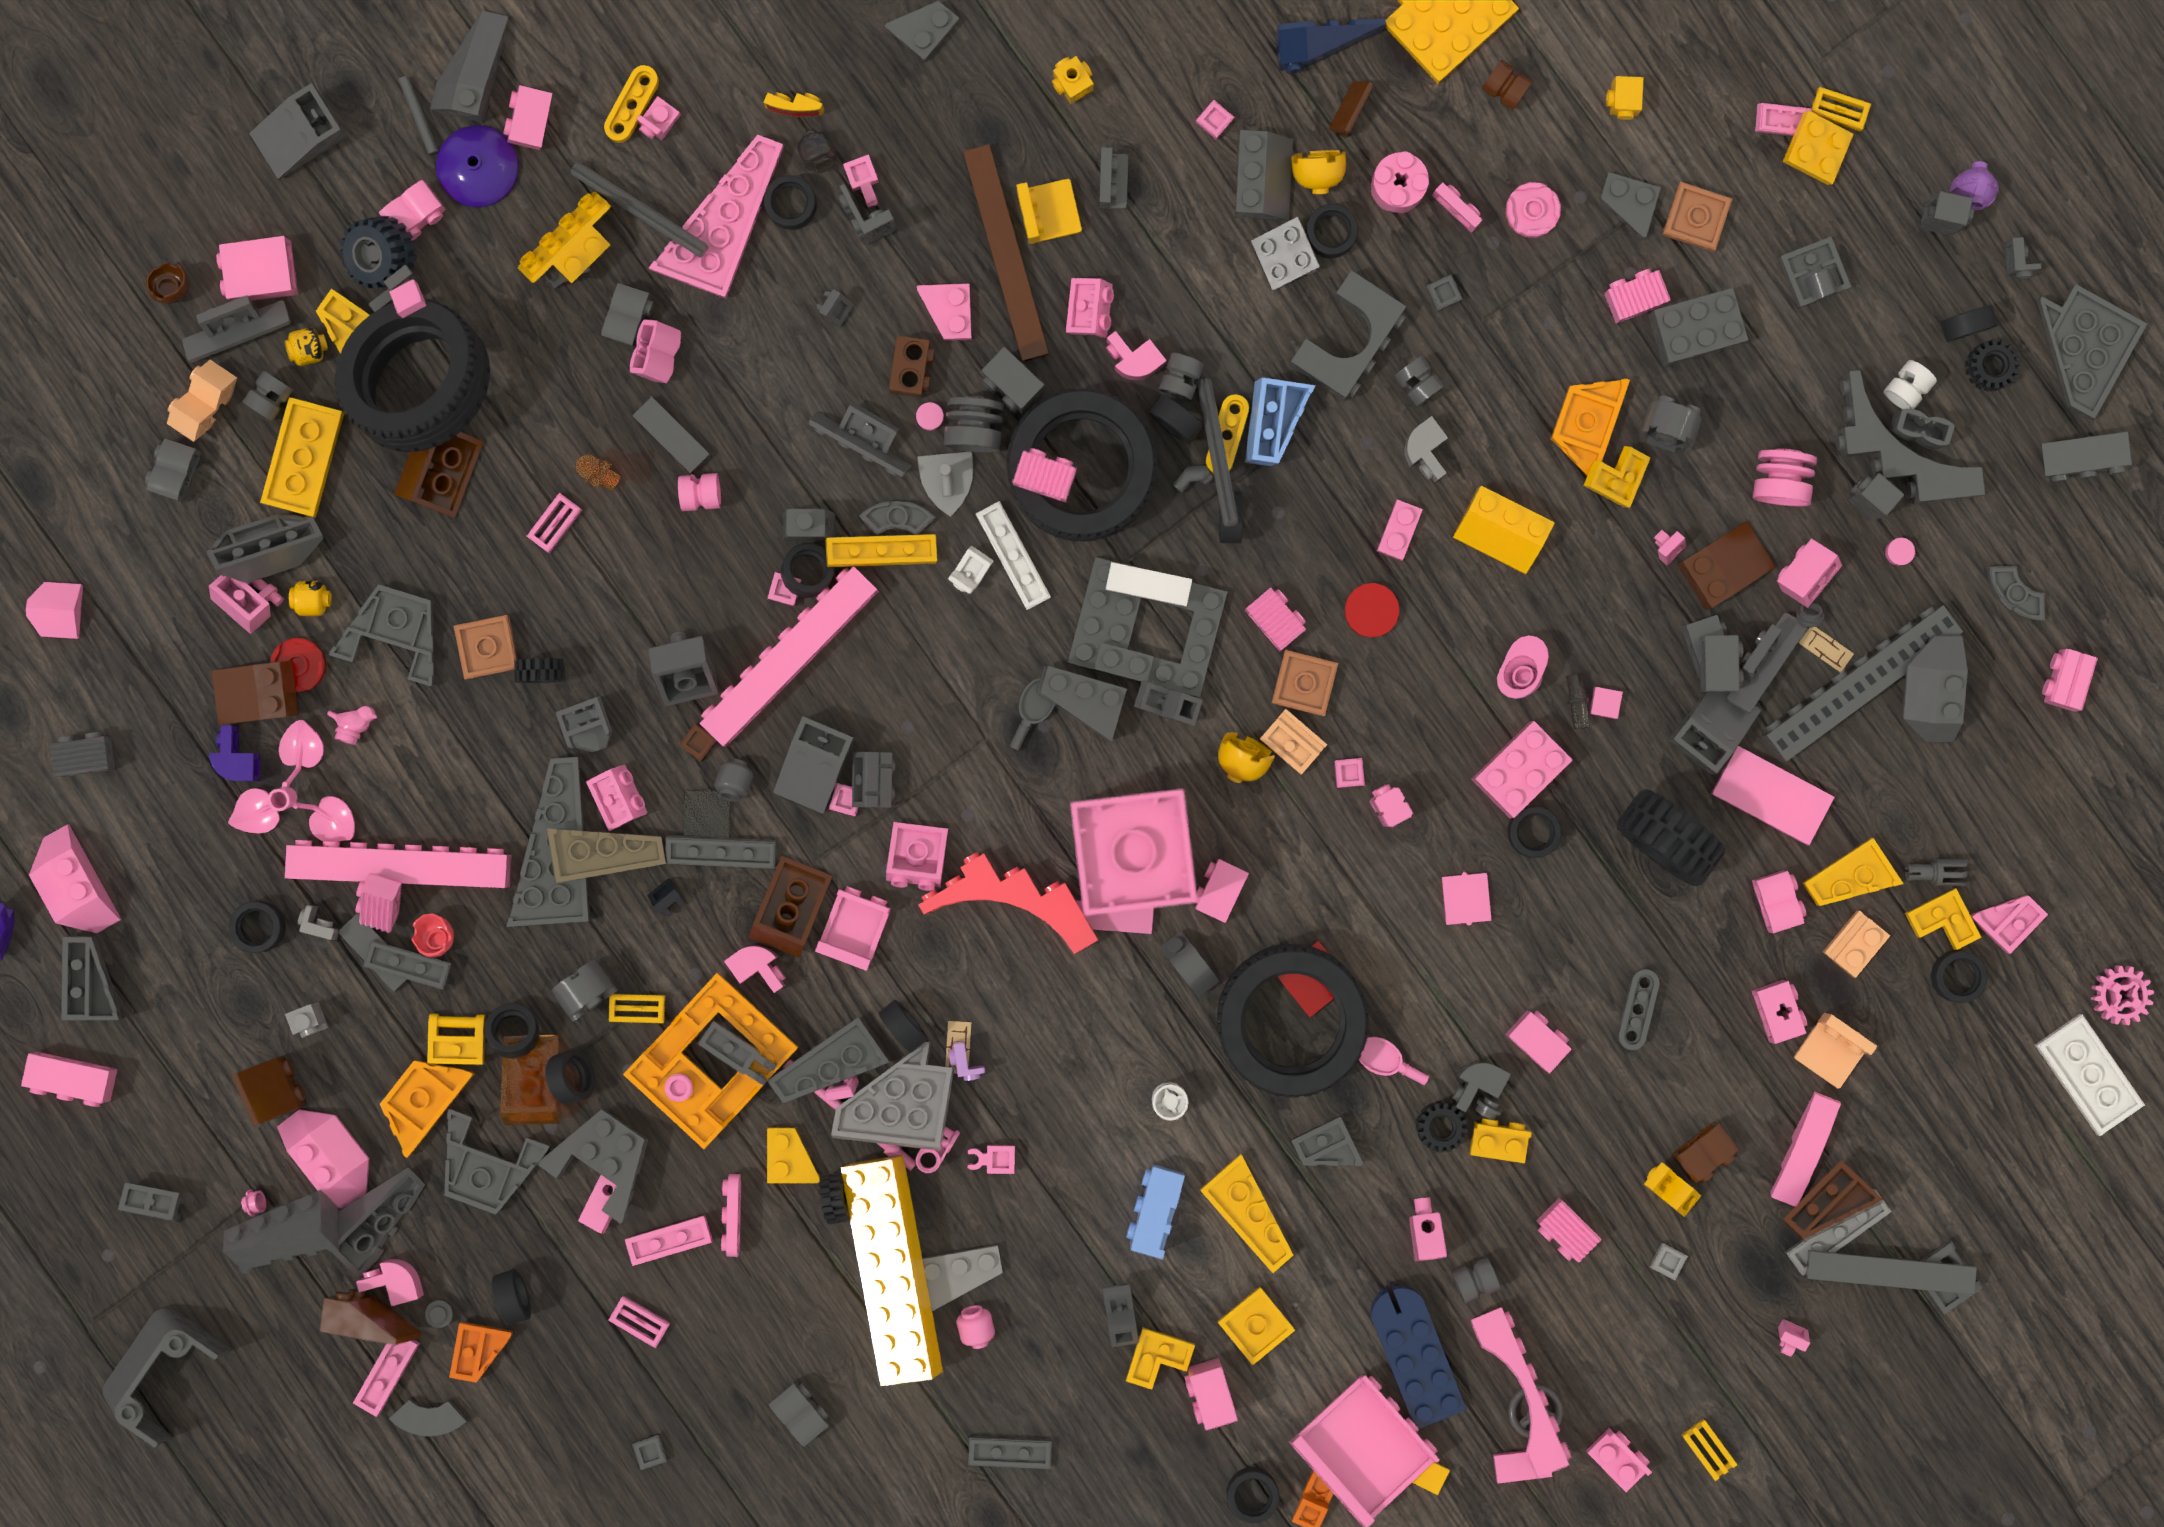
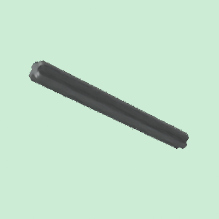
M576 162L571 168L570 173L575 178L699 258H702L708 251L709 247L705 242L582 163Z
M1209 378L1199 379L1197 381V389L1223 524L1226 527L1235 526L1238 524V514L1212 381Z

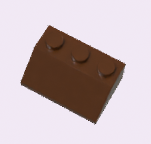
M460 432L439 446L423 451L410 452L394 495L455 518L484 441Z

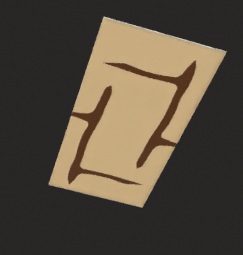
M1809 627L1799 641V644L1839 672L1845 668L1854 653L1817 627Z
M948 1021L945 1067L953 1068L955 1074H957L956 1065L951 1066L948 1049H954L953 1042L964 1040L967 1065L969 1067L971 1022Z

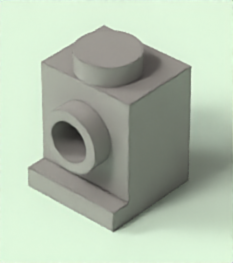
M319 1002L285 1014L292 1034L300 1033L302 1038L329 1028Z

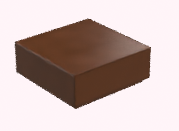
M695 723L679 746L702 762L717 740Z

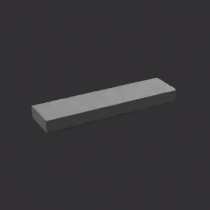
M1883 1200L1882 1204L1806 1242L1803 1240L1799 1241L1785 1251V1253L1799 1273L1805 1275L1808 1250L1837 1252L1892 1211Z

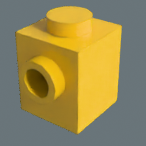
M1616 76L1611 82V90H1607L1606 106L1610 107V115H1617V118L1621 120L1634 119V116H1638L1642 111L1643 77Z

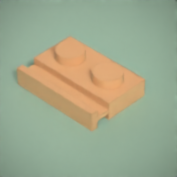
M1287 709L1282 712L1259 739L1300 775L1303 774L1319 753L1327 746L1322 739Z
M1857 910L1824 949L1823 953L1849 975L1856 978L1890 935L1870 918H1867L1860 910Z

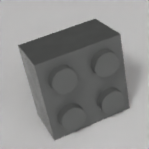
M1005 347L981 370L983 386L992 395L995 396L998 393L1002 396L1004 406L1013 414L1018 412L1023 416L1045 393L1044 384Z

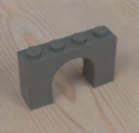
M1352 270L1334 298L1358 313L1366 322L1369 331V340L1366 348L1356 356L1338 358L1305 339L1289 366L1342 401L1345 400L1347 395L1353 398L1361 386L1357 380L1362 373L1369 374L1376 363L1372 359L1377 350L1380 352L1384 351L1391 340L1387 335L1393 327L1398 330L1406 318L1402 314L1406 308L1405 305Z

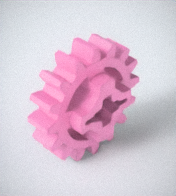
M2115 965L2114 971L2108 968L2104 969L2105 977L2097 975L2096 979L2100 984L2099 986L2092 985L2091 988L2097 991V995L2091 996V1000L2098 1001V1004L2094 1007L2095 1011H2104L2101 1015L2102 1019L2108 1020L2111 1018V1023L2119 1024L2121 1020L2123 1025H2130V1018L2134 1022H2139L2140 1017L2138 1014L2148 1015L2149 1012L2145 1009V1006L2153 1005V1002L2148 999V995L2154 994V991L2146 988L2151 983L2150 980H2141L2144 974L2142 971L2134 972V967L2126 966L2123 969L2122 966ZM2119 977H2127V979H2123L2121 983L2113 981ZM2121 990H2123V996H2125L2124 1000H2121L2122 996L2119 994ZM2124 1007L2131 1009L2129 1012L2126 1013H2117L2118 1011H2122Z

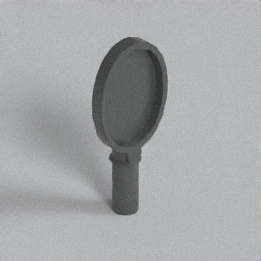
M1040 678L1031 681L1024 688L1019 699L1018 709L1022 721L1009 746L1017 751L1020 750L1028 731H1030L1031 725L1045 720L1055 706L1036 693Z

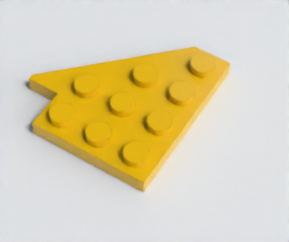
M1397 0L1401 6L1386 19L1385 28L1433 80L1439 84L1507 22L1519 8L1512 0Z

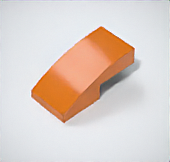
M1313 1470L1292 1518V1522L1303 1527L1321 1526L1328 1511V1504L1333 1496L1332 1491Z

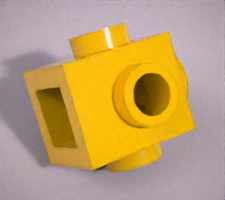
M1077 56L1072 59L1066 57L1055 65L1056 69L1053 70L1054 80L1051 82L1059 95L1064 93L1070 105L1094 90V83L1090 79L1092 72L1085 61L1080 63Z

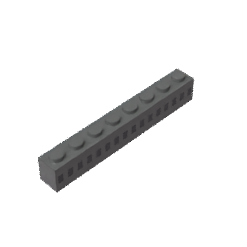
M1933 605L1929 606L1919 613L1921 619L1914 624L1909 621L1897 630L1899 635L1890 640L1888 637L1875 646L1877 651L1872 655L1864 654L1853 662L1855 666L1848 672L1842 670L1831 678L1833 683L1824 689L1821 686L1810 693L1809 697L1811 699L1804 705L1799 702L1787 711L1789 716L1780 721L1777 718L1765 727L1767 732L1761 735V737L1780 762H1787L1904 676L1907 663L1929 642L1928 640L1933 635L1961 634L1963 632L1945 606L1942 605L1935 608Z

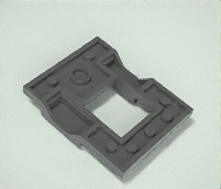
M1095 557L1068 663L1139 682H1150L1169 690L1200 698L1227 591L1192 582L1187 607L1146 599L1194 612L1180 664L1128 650L1142 597L1106 590L1110 566L1113 561Z

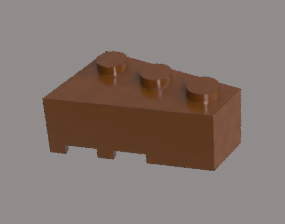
M1841 1160L1783 1218V1221L1800 1239L1806 1242L1882 1204L1883 1198Z

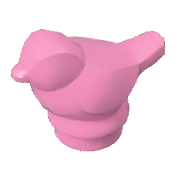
M363 706L355 711L340 714L333 711H328L327 713L338 724V727L335 729L336 735L334 739L356 745L357 740L360 739V733L369 728L370 722L377 719L375 710L370 706Z

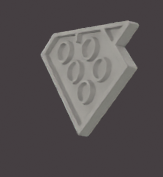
M924 1042L914 1052L908 1054L836 1108L831 1136L838 1139L941 1151L954 1074L953 1068L928 1065L931 1044Z

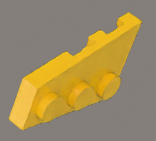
M1874 838L1868 839L1803 882V885L1817 906L1903 884Z

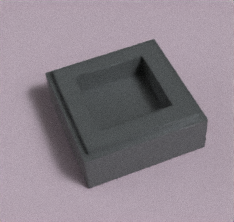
M1452 275L1446 276L1425 287L1437 312L1463 299Z
M660 1433L633 1442L632 1445L640 1470L668 1461Z

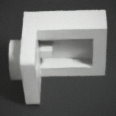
M970 546L948 579L953 582V585L958 590L971 594L978 587L994 560L973 546Z

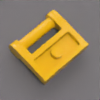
M430 1013L428 1021L427 1063L483 1065L485 1060L486 1015L448 1017L440 1016L437 1013ZM439 1027L475 1028V1036L439 1035Z

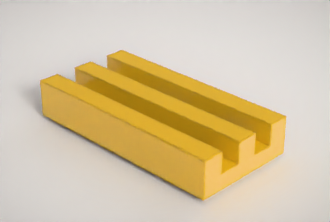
M1819 87L1812 103L1811 112L1830 122L1861 132L1871 104ZM1823 96L1862 109L1863 111L1859 113L1821 99ZM1821 107V108H1824V109H1828V110H1831V111H1834V112H1837V113H1840V114H1843V115H1846V116H1849V117L1858 119L1859 122L1854 121V120H1851V119H1848V118H1845V117H1842V116H1839V115H1836V114H1833V113H1830V112H1827V111H1824V110H1821V109H1818V108Z
M612 994L609 998V1022L665 1023L666 995ZM615 1001H659V1005H615ZM615 1011L658 1012V1017L615 1016Z
M1704 1419L1681 1434L1715 1481L1722 1474L1725 1475L1729 1472L1728 1470L1731 1467L1737 1466V1463ZM1703 1427L1728 1462L1725 1464L1721 1462L1699 1429ZM1692 1434H1695L1719 1467L1717 1470L1714 1471L1690 1438Z

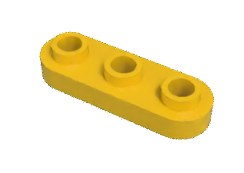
M646 65L638 66L628 78L604 124L605 133L610 140L622 143L632 136L638 125L637 117L643 115L659 85L658 76L651 67ZM649 78L650 82L648 85L643 86L641 85V80ZM632 101L637 102V106L633 110L628 109V104ZM618 125L624 126L622 133H615V128Z
M1236 394L1228 396L1223 401L1218 416L1221 432L1229 431L1232 434L1230 440L1223 439L1229 471L1232 468L1249 412L1247 400ZM1232 405H1237L1240 408L1238 414L1230 412ZM1208 450L1206 457V466L1214 474L1210 452Z

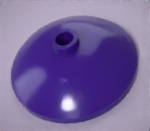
M473 125L455 131L444 141L437 156L436 171L442 188L453 200L465 206L480 208L494 205L510 193L518 177L519 162L513 145L507 142V138L502 133L487 126ZM477 158L478 164L474 167L470 166V160Z

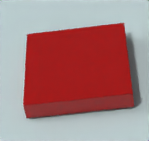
M1318 940L1311 945V947L1327 952ZM1301 974L1277 976L1309 1017H1312L1334 999L1330 991L1322 983L1309 976Z

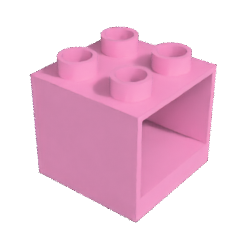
M1183 789L1071 803L1084 916L1197 902Z

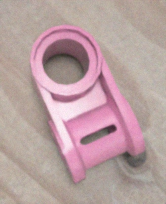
M945 1127L943 1136L948 1139L943 1138L941 1151L921 1148L916 1157L917 1167L925 1173L936 1171L946 1154L951 1150L960 1131L956 1130L954 1132ZM926 1152L933 1153L936 1157V1164L932 1167H925L921 1163V1156Z

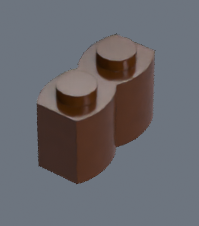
M1714 1121L1701 1130L1694 1138L1678 1148L1672 1156L1693 1182L1701 1181V1183H1704L1714 1176L1713 1170L1717 1166L1730 1164L1737 1157L1735 1153L1739 1149L1720 1124Z

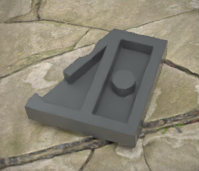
M1341 1116L1291 1139L1303 1166L1364 1165Z

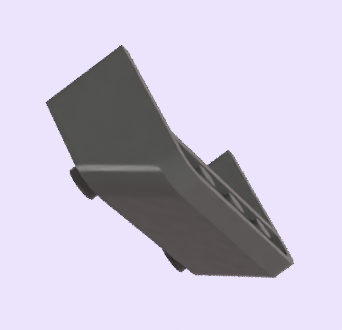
M163 1307L151 1315L105 1382L102 1390L103 1396L116 1420L154 1448L168 1440L171 1434L146 1418L142 1403L132 1395L163 1351L171 1357L178 1358L188 1353L194 1345L214 1360H217L230 1350V1347L170 1307Z

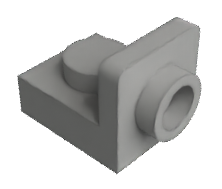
M307 905L306 909L301 910L298 918V925H301L299 932L329 940H338V931L340 929L333 927L334 922L319 918L314 922L318 906Z

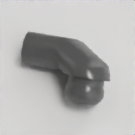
M1205 465L1189 466L1181 473L1172 486L1183 494L1192 482L1200 481L1201 483L1209 484L1213 480V473Z

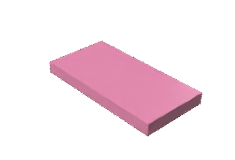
M1739 746L1730 756L1711 792V795L1805 845H1810L1834 799V796Z

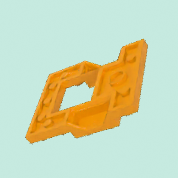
M719 973L713 976L678 1014L668 1028L623 1074L703 1149L713 1141L763 1086L748 1075L737 1072L722 1089L683 1053L718 1012L759 1049L760 1054L777 1065L774 1071L765 1068L757 1060H754L750 1068L763 1074L767 1081L798 1048L791 1039ZM678 1073L689 1076L694 1087L691 1096L681 1102L669 1099L665 1093L666 1081L669 1077Z

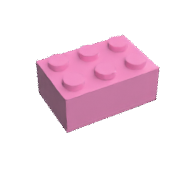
M1531 721L1471 780L1509 818H1515L1572 759L1535 721Z

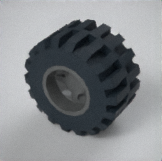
M388 216L363 219L350 225L351 228L345 230L346 238L341 239L340 244L343 245V249L340 250V256L344 257L342 264L343 267L348 268L347 274L350 278L355 277L354 282L358 285L363 284L368 289L386 287L384 281L404 265L412 271L414 270L415 265L413 261H417V255L414 254L416 244L411 241V238H413L411 232H406V226L403 223L398 224V219L394 217L389 218Z

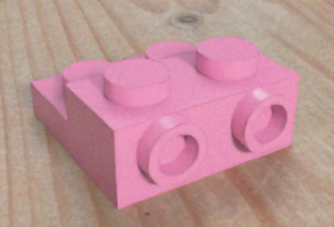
M894 822L886 869V881H891V885L900 888L907 887L908 883L918 884V888L925 891H933L935 887H941L948 829Z

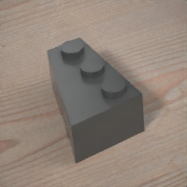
M2128 432L2042 444L2046 478H2052V482L2069 480L2071 475L2089 478L2098 476V472L2109 471V474H2119L2127 472L2126 469L2132 468Z
M1044 666L1036 693L1098 734L1105 741L1112 742L1127 689L1051 666Z
M63 937L61 1020L123 1019L97 937Z

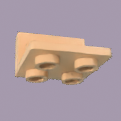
M1823 1013L1794 1055V1059L1834 1087L1841 1088L1863 1054L1872 1055L1877 1046L1832 1014Z

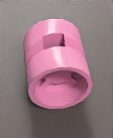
M718 473L702 474L700 479H697L694 475L678 477V495L682 512L698 510L699 506H703L705 510L721 508V489Z

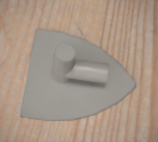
M972 451L918 456L920 478L928 497L940 510L951 517L963 504L970 490L973 480Z

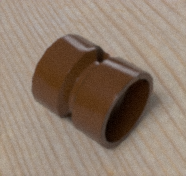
M1501 60L1481 90L1493 97L1501 96L1500 103L1513 111L1533 81L1522 73L1514 75V68Z

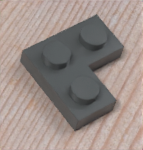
M404 265L384 281L388 289L371 301L369 306L376 312L387 305L393 304L389 292L412 279L418 283L419 287L423 286L424 283L417 274Z

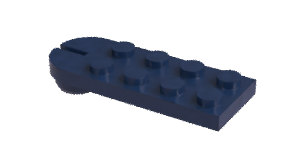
M1391 1283L1390 1286L1395 1294L1400 1311L1396 1313L1388 1291L1383 1286L1371 1305V1319L1411 1421L1420 1429L1467 1409L1421 1295L1411 1287Z

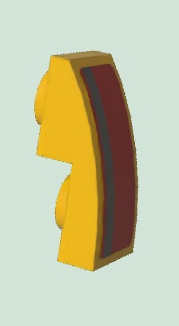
M776 92L775 95L767 93L763 102L766 109L789 116L811 117L823 115L824 112L820 99L809 93H805L804 96L797 93L793 103L790 102L791 98L784 94Z

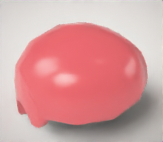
M430 913L423 914L414 921L415 932L412 942L420 954L431 958L439 957L451 948L454 941V930L448 920Z

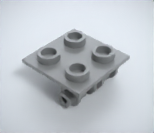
M1299 217L1251 240L1272 290L1305 274L1310 275L1320 267Z

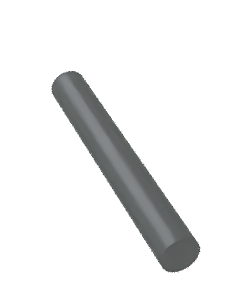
M403 76L398 79L429 156L435 155L439 152L411 81L408 76Z

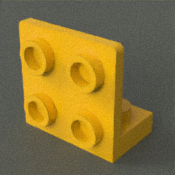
M1070 179L1028 188L1027 182L1016 185L1029 244L1073 235L1082 231Z

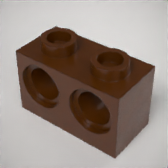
M897 335L889 384L891 394L923 398V392L929 391L931 376L926 375L928 364L933 365L935 349L930 348V340ZM916 347L922 350V356L918 360H910L907 357V353L911 348ZM909 374L917 376V384L914 387H906L903 384L905 376Z

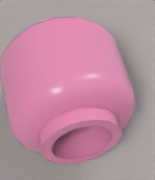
M973 1305L966 1307L957 1318L956 1324L960 1339L967 1346H972L974 1349L984 1348L995 1335L992 1316L982 1306Z

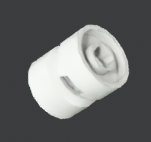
M1909 360L1898 372L1900 378H1894L1885 388L1884 394L1902 410L1915 409L1922 401L1921 394H1927L1935 385L1937 379L1923 365Z
M1170 1081L1163 1082L1153 1091V1109L1162 1119L1176 1120L1183 1116L1187 1110V1094L1179 1084Z

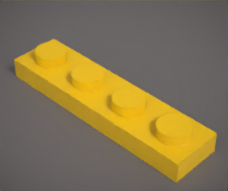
M936 534L826 538L825 540L827 567L937 563Z

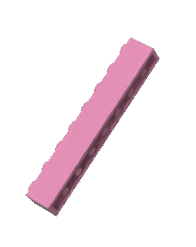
M855 567L851 570L845 568L836 577L838 583L831 590L828 587L825 588L816 598L819 602L812 609L807 607L797 617L799 623L793 629L790 626L787 627L778 636V639L781 641L774 648L771 646L767 647L759 656L761 661L754 668L750 665L740 675L742 681L736 687L730 685L720 696L723 700L716 707L712 704L701 715L703 720L700 724L723 747H727L879 592Z
M295 840V845H286L285 878L361 882L366 881L369 873L403 884L510 888L512 855L504 854V849L487 848V854L476 853L477 848L460 847V852H449V847L432 846V851H422V845H405V850H394V844H378L377 849L367 848V843L350 842V848L340 847V842L323 841V846H312V841Z

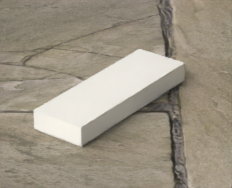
M1111 562L1106 590L1187 607L1192 579Z

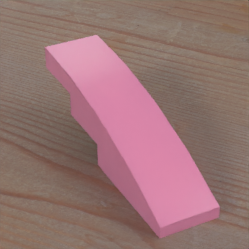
M1814 1092L1792 1135V1144L1781 1163L1782 1170L1770 1192L1772 1198L1792 1206H1796L1799 1203L1829 1137L1841 1105L1840 1101Z

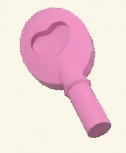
M1373 1036L1367 1038L1365 1048L1359 1059L1366 1069L1383 1076L1400 1072L1402 1075L1425 1086L1429 1076L1404 1063L1399 1049L1393 1043L1381 1037Z

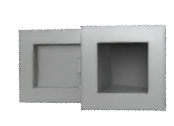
M1432 416L1413 430L1406 441L1404 451L1409 467L1419 461L1421 463L1419 469L1428 480L1432 478L1436 482L1446 474V471L1431 451L1445 442L1448 437Z

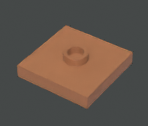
M1680 182L1662 235L1714 252L1732 198Z
M509 615L454 626L465 680L514 670V660H518Z
M1285 650L1271 703L1325 717L1338 663Z

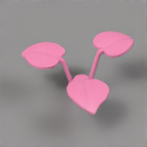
M298 720L294 722L284 733L279 745L281 761L288 766L296 765L295 770L282 783L281 788L271 791L270 794L259 788L245 791L236 802L234 811L228 821L229 825L245 832L265 833L274 829L279 823L280 814L278 811L293 807L295 809L303 808L316 811L309 818V827L312 834L321 841L338 842L351 840L354 837V816L349 806L343 800L334 796H327L320 801L319 807L312 804L298 803L295 790L289 787L300 772L301 766L309 768L317 765L324 754V744L321 737L306 721Z

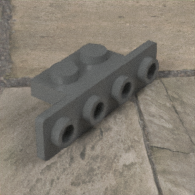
M248 295L236 298L231 302L216 308H210L196 315L198 324L204 331L184 338L182 343L187 360L193 363L290 325L291 320L286 303L281 300L257 309Z
M853 402L849 405L840 424L819 412L813 415L808 422L817 433L834 438L840 446L859 452L865 460L882 465L888 473L894 476L904 477L912 466L910 463L889 452L900 429Z
M1784 613L1776 626L1772 624L1767 632L1762 630L1755 641L1756 649L1753 653L1747 652L1740 663V666L1743 667V685L1739 686V691L1730 692L1727 701L1750 714L1806 632L1808 626L1802 625L1795 617Z

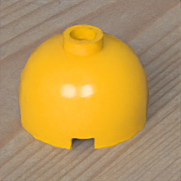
M1320 150L1310 151L1308 157L1302 158V153L1291 156L1294 178L1302 187L1312 189L1313 194L1329 193V188L1338 185L1346 172V152Z
M1227 732L1218 750L1219 764L1228 773L1227 778L1233 782L1241 783L1242 781L1258 780L1266 774L1275 758L1274 755L1270 756L1272 751L1251 737L1246 736V741L1237 738L1239 733Z

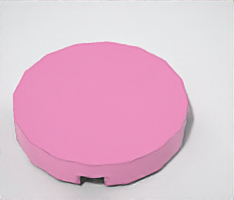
M1529 182L1520 185L1511 193L1506 203L1505 215L1509 225L1516 233L1524 237L1537 238L1546 235L1555 227L1560 217L1561 205L1558 196L1553 190L1551 191L1550 188L1542 183Z

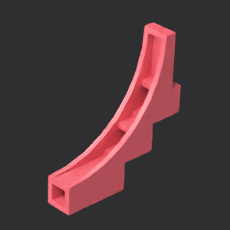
M978 852L963 860L965 865L960 868L965 878L961 879L960 876L949 880L945 883L946 889L939 893L935 889L921 897L924 902L919 904L923 914L927 915L944 906L964 901L991 900L1009 903L1028 910L1047 922L1062 936L1074 954L1099 941L1066 883L1060 885L1057 881L1044 889L1046 894L1041 896L1025 868L1019 870L1016 867L1004 874L1005 880L1001 881L986 854L979 856Z

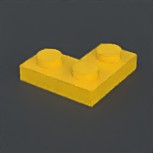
M1624 446L1615 469L1601 461L1594 460L1584 486L1622 507L1630 508L1650 457L1632 447Z
M1956 888L1905 913L1918 938L1943 927L1954 950H1958L1981 938Z
M1142 1327L1138 1339L1139 1343L1136 1345L1126 1382L1152 1390L1160 1363L1187 1372L1195 1344Z

